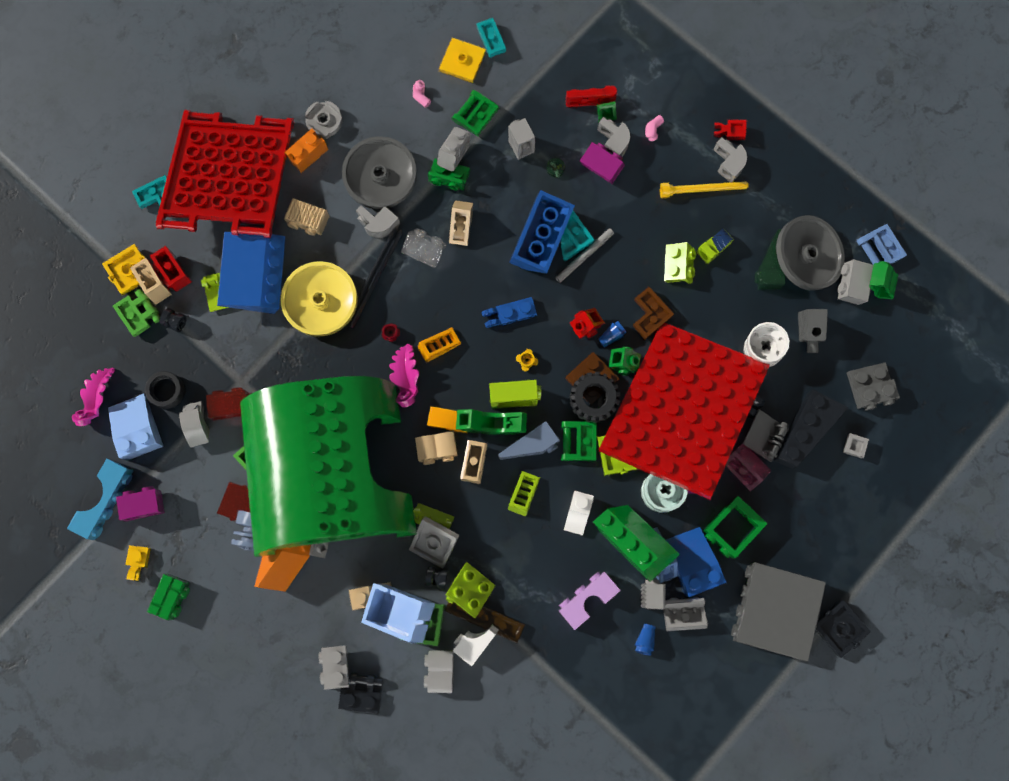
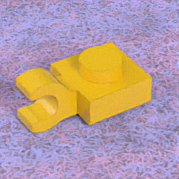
M129 545L125 565L131 566L127 573L128 580L139 581L141 567L147 568L151 548Z

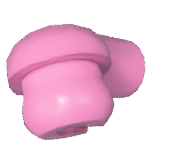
M417 80L413 85V97L427 108L431 100L424 95L425 83Z
M658 115L646 125L645 135L649 141H655L658 138L656 133L657 127L664 123L661 115Z

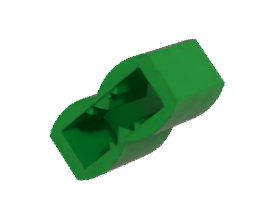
M880 261L873 264L869 288L874 291L876 297L881 299H894L898 274L889 262Z

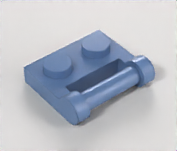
M888 224L856 241L859 246H862L872 264L878 263L880 260L868 242L871 239L885 262H889L890 265L907 256Z

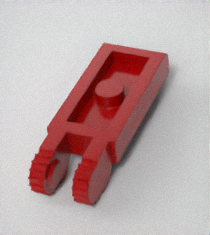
M609 85L601 89L590 88L566 91V106H592L615 102L617 88L616 86Z

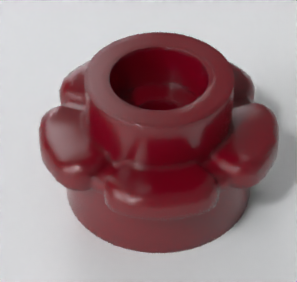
M392 323L385 325L382 328V338L389 342L395 341L400 336V330L397 328V325Z

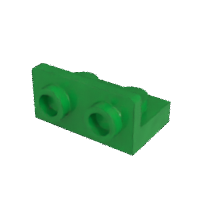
M435 158L431 171H428V180L437 186L442 184L455 191L459 189L464 190L470 168L457 165L454 171H450L440 167L437 164L438 159Z

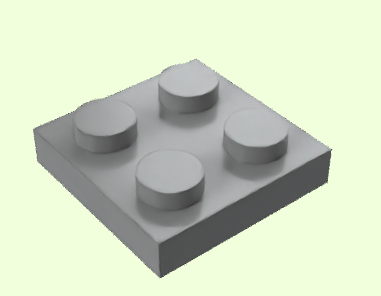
M424 517L409 550L443 569L459 535Z

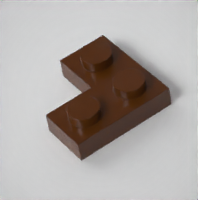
M650 287L646 288L634 299L646 314L636 321L633 327L645 340L674 316V313Z

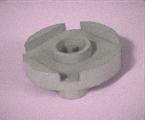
M315 102L306 111L308 130L313 128L318 137L329 139L341 128L343 119L340 110L332 102ZM327 116V121L321 123L320 117L325 118Z

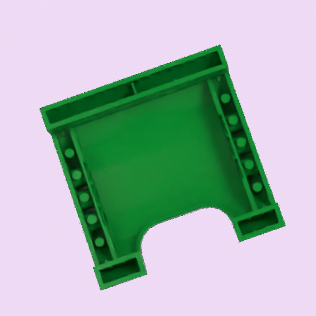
M345 376L298 381L264 388L248 395L240 402L254 557L274 555L275 549L396 533L397 537L417 535L412 496L407 493L390 491L380 487L372 479L369 468L365 428L368 423L376 418H381V425L401 422L399 405L396 401L397 390L394 383L385 379L368 376Z

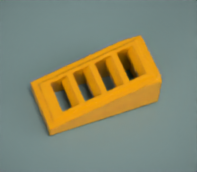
M449 328L420 341L418 349L427 363L461 345V342L454 329ZM447 335H449L453 343H449L446 337ZM440 339L443 340V342H444V344H445L444 347H443V345L441 344ZM434 342H435L436 346L438 347V350L435 349V347H434V345H433Z

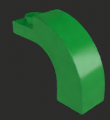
M473 409L457 410L456 430L494 435L526 433L527 413H488Z

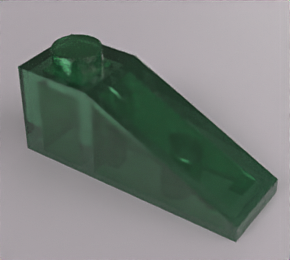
M778 229L773 235L762 262L755 273V283H758V289H781L785 285V274L780 267L776 252L777 239L782 229Z

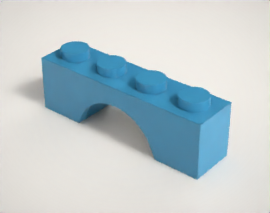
M106 459L97 474L103 486L100 502L90 510L76 511L67 529L88 540L98 538L103 531L105 521L113 513L112 509L115 503H117L116 497L122 496L124 487L130 483L133 470L113 460Z

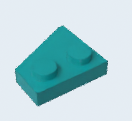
M574 211L571 213L560 240L564 262L594 242V238Z

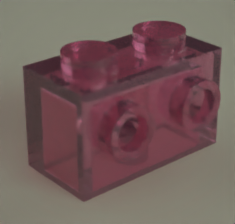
M743 444L731 453L726 464L729 470L750 491L760 484L771 472L755 453Z

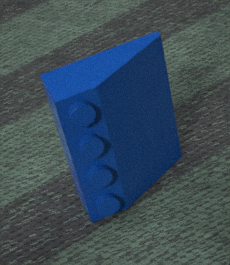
M224 232L217 306L275 314L279 310L285 236L272 234L271 238H264L262 235H232L231 232Z

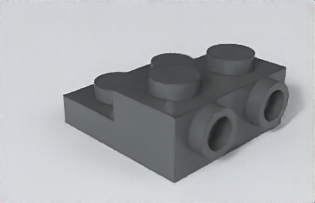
M886 362L847 372L857 409L865 408V411L877 408L876 405L881 403L884 406L894 404L895 400L900 398L895 381L890 378Z

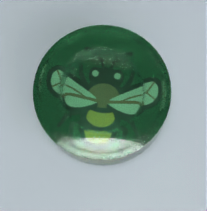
M559 158L550 159L547 163V173L555 178L562 176L565 171L564 162Z

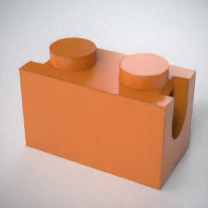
M312 128L285 151V154L289 161L302 173L328 150L325 140L322 137L319 138Z

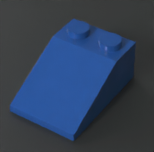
M700 527L666 540L680 554L676 558L677 577L685 597L696 595L726 583L720 565Z

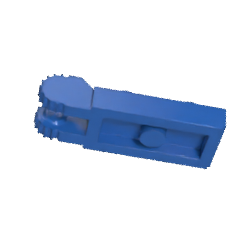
M532 297L482 311L483 317L497 314L499 318L485 322L486 328L497 325L503 326L537 316Z

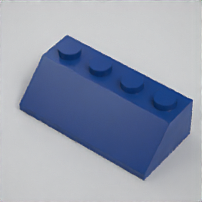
M540 190L509 263L528 271L547 273L575 205Z

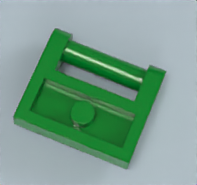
M472 90L469 94V99L451 119L454 123L461 125L478 137L499 110V106L476 90ZM478 101L479 103L467 119H464L463 117L472 105Z
M579 421L561 422V428H563V454H561V461H596V423ZM571 428H577L576 454H571Z

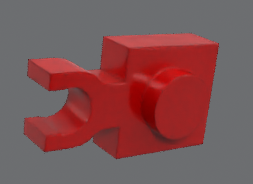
M728 120V125L715 123V129L719 128L721 131H714V137L727 135V140H746L747 120Z

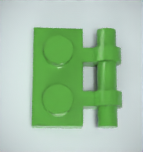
M142 289L135 292L138 297L135 300L128 295L113 305V308L134 337L151 327L147 322L150 318L155 323L160 322L159 311L156 307L152 306L150 298L144 294ZM141 305L147 310L143 314L138 308Z

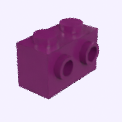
M592 142L580 160L583 166L613 184L625 166L621 156L616 153L610 154L601 143L596 145Z
M153 486L142 488V491L137 493L135 491L123 492V496L116 497L119 520L131 521L165 513L161 490L154 489Z

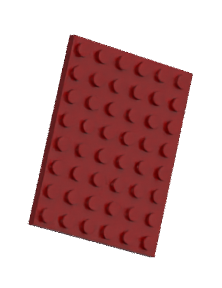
M664 323L659 327L599 447V452L711 500L770 364L758 362L748 355Z

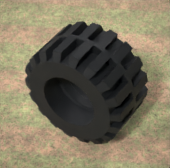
M590 372L582 375L574 383L570 393V405L573 408V412L580 419H584L586 422L598 423L599 421L606 420L615 412L619 405L620 392H618L617 384L615 385L612 378L609 379L608 375H602L600 372ZM598 387L605 393L606 401L602 407L594 409L585 404L583 394L587 388Z

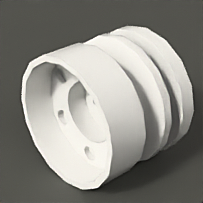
M771 322L758 324L752 329L744 342L745 355L752 357L758 362L770 364L769 367L777 364L789 349L787 332L780 325ZM766 344L768 346L767 349L762 350V346Z

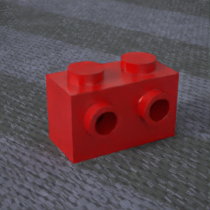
M167 246L150 255L154 262L152 264L158 274H162L164 277L162 281L168 289L172 288L177 292L192 282L174 253Z

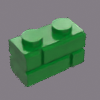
M163 574L147 612L168 621L177 618L182 610L180 604L183 599L187 598L190 592L188 587L190 582L170 574Z

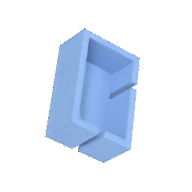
M373 583L361 623L409 643H423L428 628L425 622L430 621L435 603L389 585Z

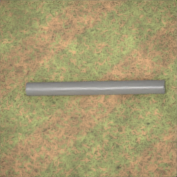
M609 228L558 274L555 277L556 280L561 283L614 234L613 230Z

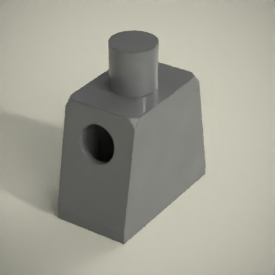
M807 309L798 312L799 341L807 342V353H819V342L826 341L827 309Z

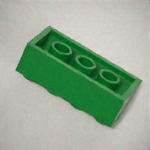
M628 505L608 508L593 521L599 532L649 582L680 555Z

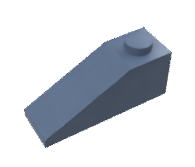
M544 422L499 453L498 457L500 460L543 454L546 451L551 453L558 448L559 439L548 423Z

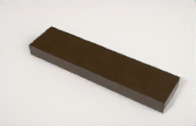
M448 602L445 608V612L488 630L493 625L498 629L497 635L515 643H518L525 624L484 606L476 618L472 617L455 602Z

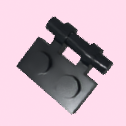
M358 673L349 674L350 686L349 688H341L338 709L378 714L382 692H375L374 686L382 687L383 678H375V675L367 677L359 676ZM357 684L367 685V690L356 689Z

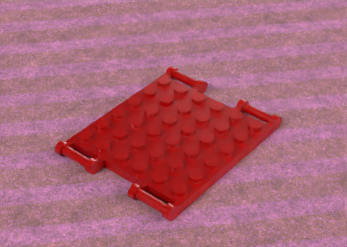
M184 110L156 219V228L162 230L165 228L186 229L189 232H196L198 219L233 222L231 228L232 235L249 234L271 238L287 157L285 151L289 147L294 119L263 118V116L256 115L254 125L222 122L221 112L210 114ZM166 217L187 218L189 219V222L169 221L165 219ZM240 224H263L265 226L264 228L240 226Z

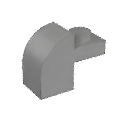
M603 117L599 122L598 131L609 138L605 143L607 152L610 154L616 153L622 157L628 148L630 140L629 129L623 122L617 127L612 120H607Z
M721 137L714 147V151L725 159L718 172L731 183L742 172L747 162V153L741 144L735 149L730 141L724 140Z
M363 206L356 210L358 214L357 219L365 226L366 233L371 237H387L391 234L393 228H397L400 225L399 218L385 206L375 217Z
M202 402L183 406L182 412L179 413L183 434L190 448L209 443V428L204 420V406Z

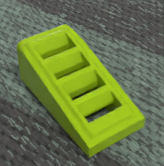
M522 471L508 510L523 516L527 515L540 477ZM523 479L534 483L533 486L524 483ZM522 487V488L531 490V492L529 493V492L523 491V490H521L520 488ZM518 495L524 496V497L528 498V500L519 498V497H517V496H518Z

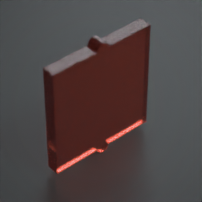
M229 481L217 514L230 518V521H234L237 518L238 510L250 512L249 493L246 485L241 486Z

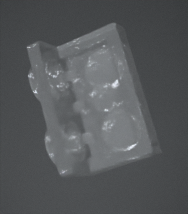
M414 229L408 232L401 253L435 268L447 244L443 243V240L439 237H430L426 235L425 231Z

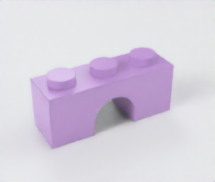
M605 572L594 574L589 579L591 583L588 586L582 585L574 592L576 594L571 600L567 598L559 605L561 607L559 612L574 630L590 617L584 609L586 598L595 595L606 604L620 591Z

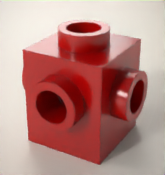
M596 308L579 311L574 315L575 319L570 322L579 339L586 336L588 338L593 337L598 333L597 329L605 324Z

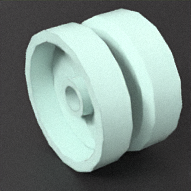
M649 474L641 487V496L645 505L658 513H668L679 508L684 503L688 494L686 489L652 474ZM663 488H665L667 491L664 494H662L660 491Z

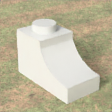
M574 491L564 531L583 536L594 496Z
M492 625L482 633L476 634L467 631L465 635L460 634L454 642L457 646L453 652L472 666L496 635L498 629Z

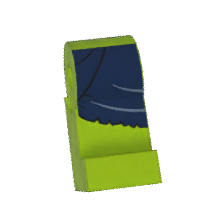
M722 229L714 237L704 242L697 250V253L709 264L734 239L725 229Z

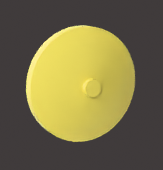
M311 262L297 268L287 278L281 292V307L288 322L299 332L316 337L328 336L340 331L352 319L357 307V291L350 276L339 266L329 262Z

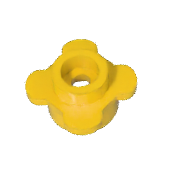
M526 349L521 355L516 356V361L521 364L523 371H528L530 367L538 364V359L534 357L531 349Z

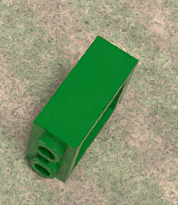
M737 496L727 504L703 532L706 534L705 538L711 544L716 543L721 548L719 551L726 558L730 557L732 559L736 558L767 523ZM733 508L755 527L735 549L729 546L713 530Z

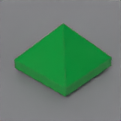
M615 102L597 105L598 122L603 117L607 120H617Z

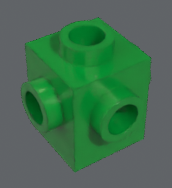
M630 347L612 349L609 368L618 371L623 376L637 373L641 354L635 352Z

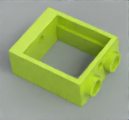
M536 380L489 383L491 409L537 406L538 400H541V386L537 385Z

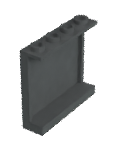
M751 563L750 566H747L745 577H747L746 585H743L741 589L742 603L738 605L736 610V616H738L737 624L733 625L731 631L733 641L808 662L826 582L759 563Z

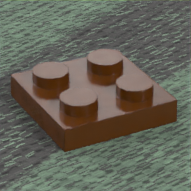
M594 352L565 377L572 386L582 375L590 372L606 374L609 379L612 378L614 380V384L619 381V378ZM589 387L584 391L583 398L592 405L604 392L598 387Z

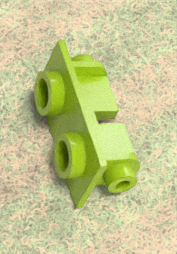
M420 503L414 509L415 523L420 524L422 519L427 517L450 530L454 516Z

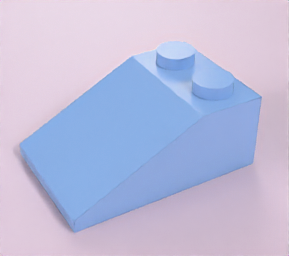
M145 394L108 408L112 438L120 459L128 461L163 447Z

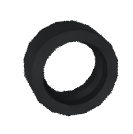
M161 371L148 379L145 386V394L150 403L159 408L170 409L181 403L185 395V386L178 376L171 372ZM164 379H169L176 385L175 394L167 401L157 399L154 393L157 384Z

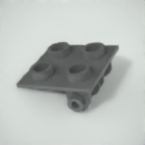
M758 409L742 444L772 462L773 458L777 457L779 447L782 446L781 442H784L783 437L789 431V425L785 422L779 423Z

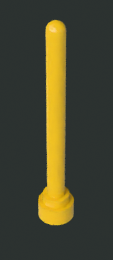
M748 182L673 186L672 184L669 185V183H661L660 196L661 198H669L677 193L747 189L749 184Z

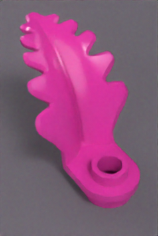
M410 344L397 350V356H392L396 363L389 365L394 370V373H391L389 378L400 389L396 401L401 407L411 406L415 402L414 398L418 393L416 383L419 371L413 369L416 365V360H412L414 352H412L413 348Z
M105 368L104 371L98 370L97 374L92 373L90 375L92 380L86 379L84 381L86 389L80 390V396L84 402V410H79L72 416V421L75 422L76 426L89 425L92 419L99 416V408L103 402L101 393L106 389L104 384L109 381V377L115 372V368Z

